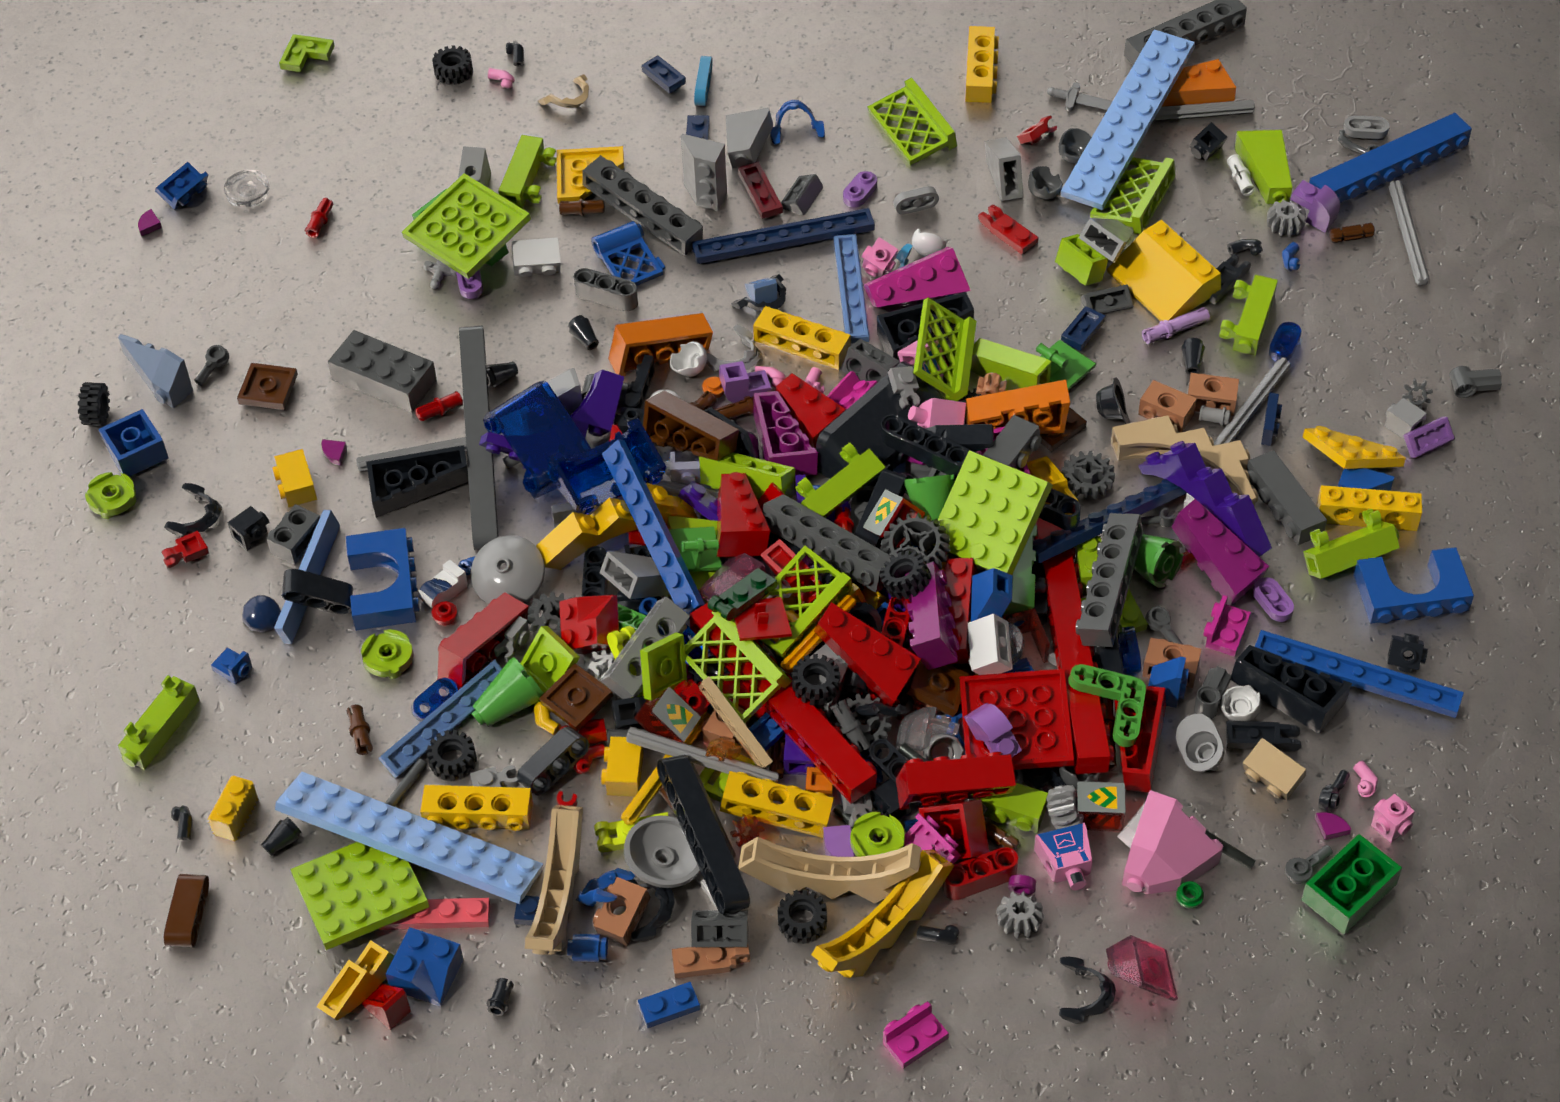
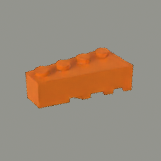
M1219 59L1184 67L1161 107L1234 101L1236 86Z
M703 313L617 324L608 359L616 374L626 376L627 371L636 369L638 363H642L645 354L652 355L654 363L658 362L661 365L670 360L672 353L677 354L681 351V344L694 341L703 345L705 350H708L713 331Z
M1066 380L967 398L965 407L966 425L992 424L994 429L1006 426L1013 415L1038 425L1040 434L1064 433L1070 406Z

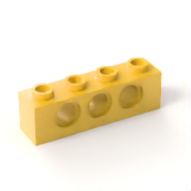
M969 26L965 102L991 103L992 94H996L997 81H993V79H997L998 66L993 64H998V51H994V49H998L999 36H995V27Z
M767 306L764 307L753 324L754 341L837 370L840 369L845 361L848 348L851 346L850 334Z
M1321 485L1316 506L1327 519L1326 524L1367 527L1362 512L1373 509V512L1377 510L1380 512L1381 521L1394 524L1397 530L1417 531L1422 515V493Z
M729 771L719 811L823 838V827H827L834 798L820 792L805 791L797 786L775 783L770 779L755 778L743 772ZM746 794H753L756 797H749ZM773 801H779L782 804H776ZM799 807L806 808L807 811H803Z
M424 785L420 814L421 817L458 829L482 828L493 830L497 828L512 831L530 830L533 807L531 788Z

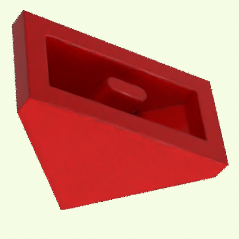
M381 984L361 1003L390 1030L411 1012L407 995L403 988Z

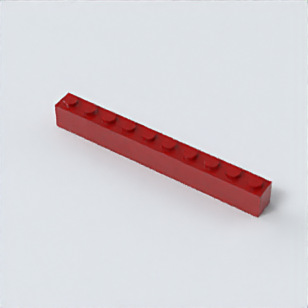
M708 603L689 614L690 629L695 634L714 617L713 611L707 606ZM718 626L710 632L709 641L720 640L721 629ZM755 640V642L762 648L760 643L757 640ZM720 645L709 646L708 649L719 658ZM726 645L725 658H736V645ZM769 656L777 664L776 660ZM736 662L724 663L729 672H732L735 676ZM741 662V675H752L753 664L751 662ZM785 673L792 680V677L788 673ZM767 679L757 680V693H764L772 684ZM740 680V683L751 693L752 680ZM792 682L786 688L781 687L762 706L850 804L876 787L877 771L873 764L869 761L866 762L860 756L857 747L852 743L849 744L844 739L841 730L837 726L830 724L822 709L810 705V700L804 703L801 701V697L797 698L795 696Z

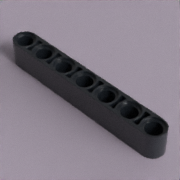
M684 754L659 759L657 761L659 779L718 911L724 914L749 908L750 896L688 757Z

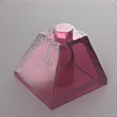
M745 553L730 558L698 591L703 599L709 601L712 596H719L757 568L766 573L764 563Z
M1132 935L1106 949L1107 964L1112 975L1172 1001L1178 999L1166 949Z

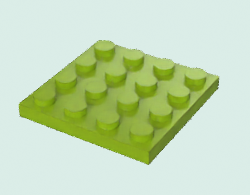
M464 173L402 231V235L409 242L469 279L531 220V217L527 211Z
M969 450L938 518L940 526H944L946 534L949 535L950 553L960 558H973L976 565L988 570L995 568L1012 575L1053 484Z
M359 842L352 843L290 869L326 950L429 908L428 900L408 861Z

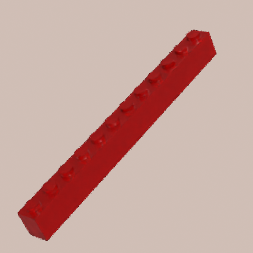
M1038 518L1035 524L1037 526V536L1034 537V540L1043 539L1049 536L1051 532L1062 529ZM1075 547L1042 562L1044 578L1048 586L1046 590L1048 602L1047 615L1057 669H1065L1076 774L1108 772L1109 763L1114 761V750L1112 745L1108 746L1110 729L1108 724H1104V719L1106 718L1105 704L1100 703L1101 696L1077 691L1070 686L1068 681L1071 670L1076 665L1083 664L1098 668L1097 662L1092 661L1094 646H1083L1080 635L1076 634V621L1082 615L1081 598L1083 589L1082 583H1077L1079 567L1078 563L1073 561L1075 559ZM1078 675L1079 680L1084 681L1083 676ZM1093 678L1092 684H1095L1096 678Z

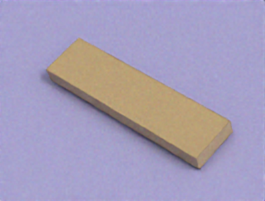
M707 677L699 686L701 692L756 766L764 769L768 768L773 762L712 679Z

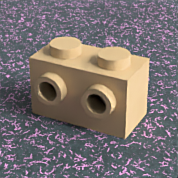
M1263 738L1243 762L1244 774L1255 783L1261 781L1268 786L1266 790L1278 799L1283 797L1288 800L1306 777V769Z

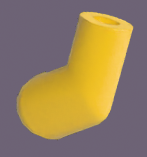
M539 701L534 707L535 723L540 728L555 735L560 730L561 725L550 718L551 711Z

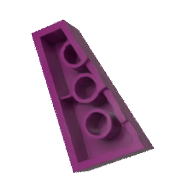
M778 391L754 393L753 415L764 460L794 467L795 475H817L818 452L814 447H811L808 437L799 429V423L790 415V409Z
M1196 499L1178 513L1171 528L1187 551L1194 555L1202 572L1205 571L1214 590L1216 592L1219 591L1221 596H1228L1227 605L1233 606L1254 588V584L1258 579L1264 577L1269 566Z
M934 562L926 564L931 572L928 586L923 585L925 590L922 592L918 590L915 597L910 594L909 601L912 603L907 604L908 613L912 620L909 623V631L913 633L914 639H910V647L921 658L922 663L928 670L957 662L956 651L959 650L958 640L952 631L955 628V621L948 608L952 605L951 599L944 586L948 584L944 570H939Z

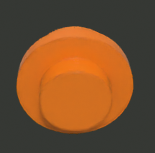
M709 377L704 380L702 384L703 392H712L716 399L724 394L719 377Z

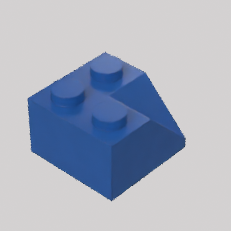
M143 409L98 429L118 470L129 477L169 458L163 439Z
M409 927L386 972L389 986L403 988L407 996L441 1007L464 961L461 946L459 943Z

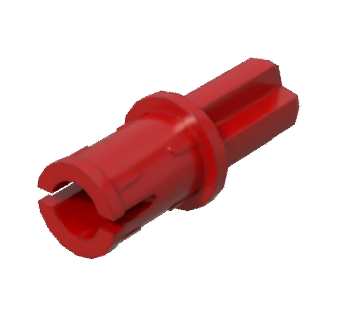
M323 198L317 209L311 213V220L304 230L306 235L311 238L318 237L322 226L328 222L327 216L334 205L332 200Z
M455 391L440 399L438 397L434 398L433 402L416 408L415 413L419 421H424L439 414L442 416L446 411L462 406L463 400L460 393Z
M842 507L835 510L836 520L834 523L852 533L854 523L851 519V511L847 507L844 509L845 512L842 511Z

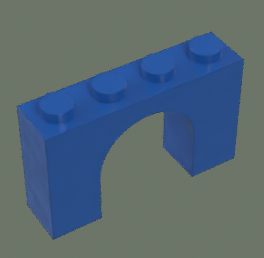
M406 528L346 536L347 557L351 571L386 567L398 573L396 581L382 591L350 596L355 630L416 622L415 612H420L418 596L414 597L413 593L418 591L416 576L412 577L411 573L416 571L415 559L410 557V552H414L412 537L407 538Z
M1457 548L1431 551L1427 566L1435 588L1424 594H1410L1398 589L1391 582L1382 557L1357 560L1354 577L1370 624L1388 623L1402 619L1412 620L1425 616L1436 617L1441 614H1459L1470 611L1474 594Z

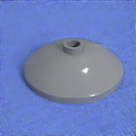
M513 535L501 536L485 544L475 556L471 567L473 588L478 596L487 604L493 599H497L504 592L526 603L539 591L545 576V563L538 548L529 540ZM507 563L506 568L501 570V564Z
M671 816L648 817L639 821L628 832L624 843L625 861L633 874L642 881L656 887L673 888L687 884L699 874L700 869L677 818Z

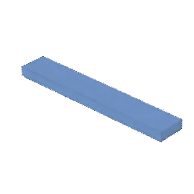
M856 234L834 236L844 331L851 335V343H855L860 339L869 342Z
M323 510L300 564V570L318 575L321 574L340 528V524L331 510ZM285 600L274 627L284 644L293 643L307 606Z
M496 660L492 661L378 758L394 778L399 776L427 752L428 745L431 746L430 741L432 738L437 741L436 735L439 733L445 736L444 731L449 730L450 732L475 711L472 707L473 704L502 670V667Z

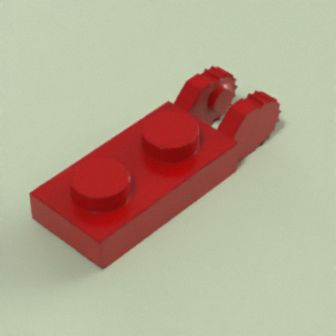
M993 204L988 207L989 214L981 212L978 215L980 223L988 228L989 232L1021 255L1038 243V236L1007 214H1004L1001 208Z

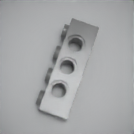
M668 597L658 600L600 681L622 699L637 697L643 690L640 650L644 648V644L649 646L675 632L682 634L687 628L685 622L690 616ZM658 625L664 628V636L659 633ZM630 664L636 668V676L631 674L629 670Z

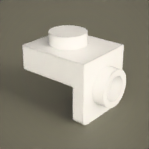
M670 452V461H666L665 466L666 475H671V482L688 485L694 481L697 484H701L699 461L676 462L675 452Z

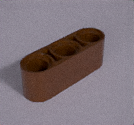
M178 875L164 929L165 946L195 947L209 892L208 875Z

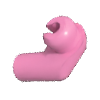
M489 68L488 79L502 81L501 86L505 89L512 88L515 79L509 72Z
M755 366V372L766 371L768 379H772L771 385L773 387H776L785 379V374L774 367Z
M813 367L805 382L821 393H824V385L820 386V382H818L822 372L820 369Z

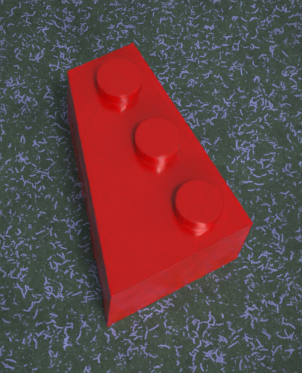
M793 373L776 386V391H778L790 409V415L799 423V429L803 434H806L811 447L816 449L820 433L846 409Z

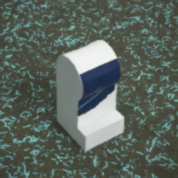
M451 560L443 564V570L434 576L432 580L425 582L418 591V597L432 609L439 602L450 601L468 587L465 571Z

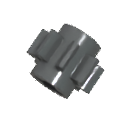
M1414 378L1411 386L1404 385L1408 393L1403 394L1402 398H1409L1411 403L1418 405L1421 409L1422 403H1431L1427 394L1433 393V390L1425 388L1426 380L1421 384L1417 383V380ZM1421 389L1423 397L1417 396L1416 399L1413 398L1412 391L1417 392Z

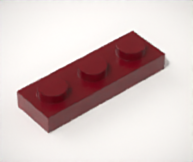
M756 162L739 167L738 175L761 218L764 219L783 213V206L760 163Z

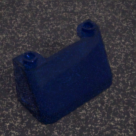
M544 380L534 383L494 408L483 419L484 426L488 432L502 433L525 467L526 472L522 481L523 486L534 499L582 478L592 461L593 453L591 447L550 385Z
M639 418L627 422L629 429L623 434L620 431L615 433V439L574 457L572 453H568L566 458H564L561 452L549 456L548 475L552 483L577 513L589 514L596 507L602 505L609 497L616 499L622 496L602 455L618 439L625 440L645 483L654 485L663 479L666 465Z

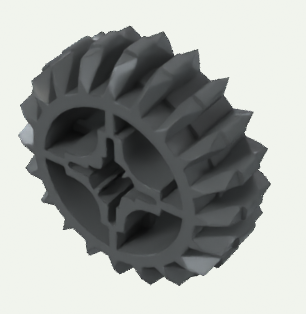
M918 512L916 518H912L911 515L907 514V519L904 521L898 517V525L890 523V531H884V540L881 542L883 552L896 558L899 552L905 555L906 551L911 553L915 551L923 557L926 564L934 562L942 570V562H947V553H950L951 550L949 545L950 538L946 534V528L940 526V522L937 519L932 521L929 514L922 519L921 514ZM905 537L906 540L900 545V548L896 549L898 543ZM936 543L933 551L926 556V552L932 548L931 545Z

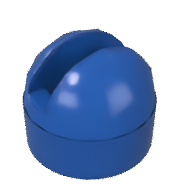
M652 597L645 598L639 606V613L647 616L658 600Z

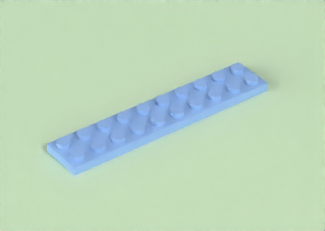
M1153 30L1061 190V197L1100 210L1104 209L1193 52L1195 42Z
M301 772L275 804L276 811L517 904L521 903L543 869V863L305 772Z

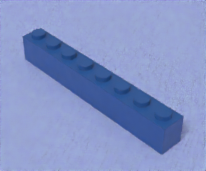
M1456 113L1450 114L1310 178L1309 183L1319 189L1327 185L1335 192L1340 203L1350 198L1357 197L1363 192L1373 190L1385 182H1390L1398 176L1410 173L1422 165H1427L1433 160L1445 157L1457 149L1464 148L1469 143L1472 128Z

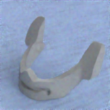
M739 324L733 327L742 339V344L751 348V351L746 350L742 359L738 361H724L707 353L706 364L713 371H718L722 364L743 361L746 370L752 368L761 359L760 350L751 341L753 334L748 329Z

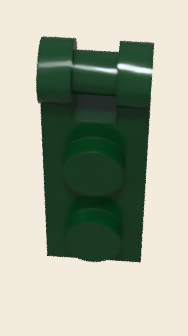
M757 568L719 596H712L707 606L713 612H720L721 617L725 620L731 621L776 589L777 580Z

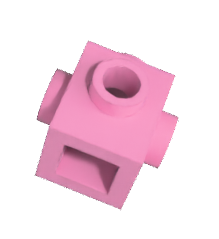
M879 237L872 247L868 246L863 252L862 258L864 260L862 267L866 273L873 277L884 276L885 273H890L895 267L896 262L894 260L896 259L898 249Z
M1393 794L1387 800H1380L1373 809L1375 813L1371 826L1390 843L1399 836L1405 835L1413 826L1412 819L1415 811L1407 801L1401 800L1396 794Z

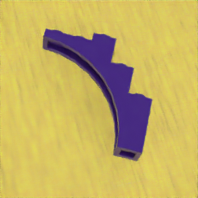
M603 369L595 373L589 391L580 406L567 420L553 429L528 436H505L487 432L481 436L479 445L486 447V451L490 453L500 454L502 452L509 454V458L516 461H523L525 459L522 469L528 470L529 474L535 477L546 476L553 472L558 450L559 454L567 457H573V455L582 452L587 430L589 434L598 437L611 432L624 376Z
M1177 442L1170 446V451L1164 454L1154 452L1146 457L1145 462L1138 465L1142 474L1166 479L1186 491L1257 556L1260 557L1272 549L1250 496L1233 493L1222 468L1211 469V467H1206L1196 443Z

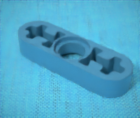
M712 56L700 57L694 93L695 106L707 105L713 68Z

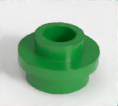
M1187 881L1178 887L1176 899L1183 907L1196 908L1203 902L1204 892L1196 882ZM1190 894L1193 895L1194 898H1188L1185 895Z

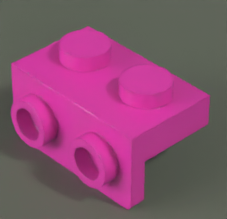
M919 813L915 816L918 821L906 832L904 845L907 846L913 843L921 847V851L934 849L954 864L962 856L955 849L958 844L948 834L943 837L937 831L940 826L929 815L926 818Z

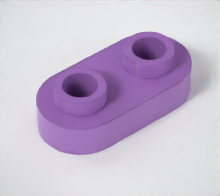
M869 171L858 173L844 189L843 202L849 207L862 206L876 190L877 176Z
M479 270L469 279L456 272L460 294L463 297L473 299L482 294L483 286Z
M1269 577L1258 579L1254 584V598L1271 619L1278 622L1289 620L1294 610V604L1276 580Z

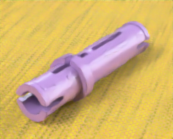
M1202 307L1175 319L1160 321L1158 325L1142 330V338L1146 344L1163 338H1171L1177 332L1208 322L1210 314L1205 307Z

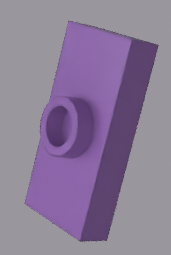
M1445 416L1403 435L1411 458H1416L1455 439L1449 419Z

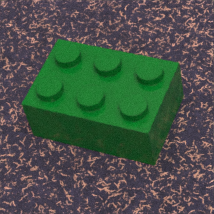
M1358 834L1305 884L1301 900L1345 935L1397 885L1402 867Z

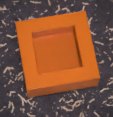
M807 767L805 791L820 792L826 796H832L833 784L817 767Z

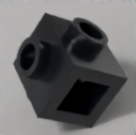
M1404 633L1403 637L1392 635L1387 664L1397 666L1399 671L1411 673L1413 669L1419 670L1420 663L1425 664L1428 649L1424 648V642L1419 640L1417 635ZM1406 651L1412 652L1410 655L1404 654Z

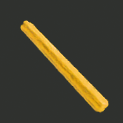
M708 711L700 716L701 718L684 742L679 737L676 741L692 745L701 733L703 721L706 717L710 718L711 716ZM665 754L663 758H669L673 756ZM657 767L621 814V819L626 825L635 824L662 787Z

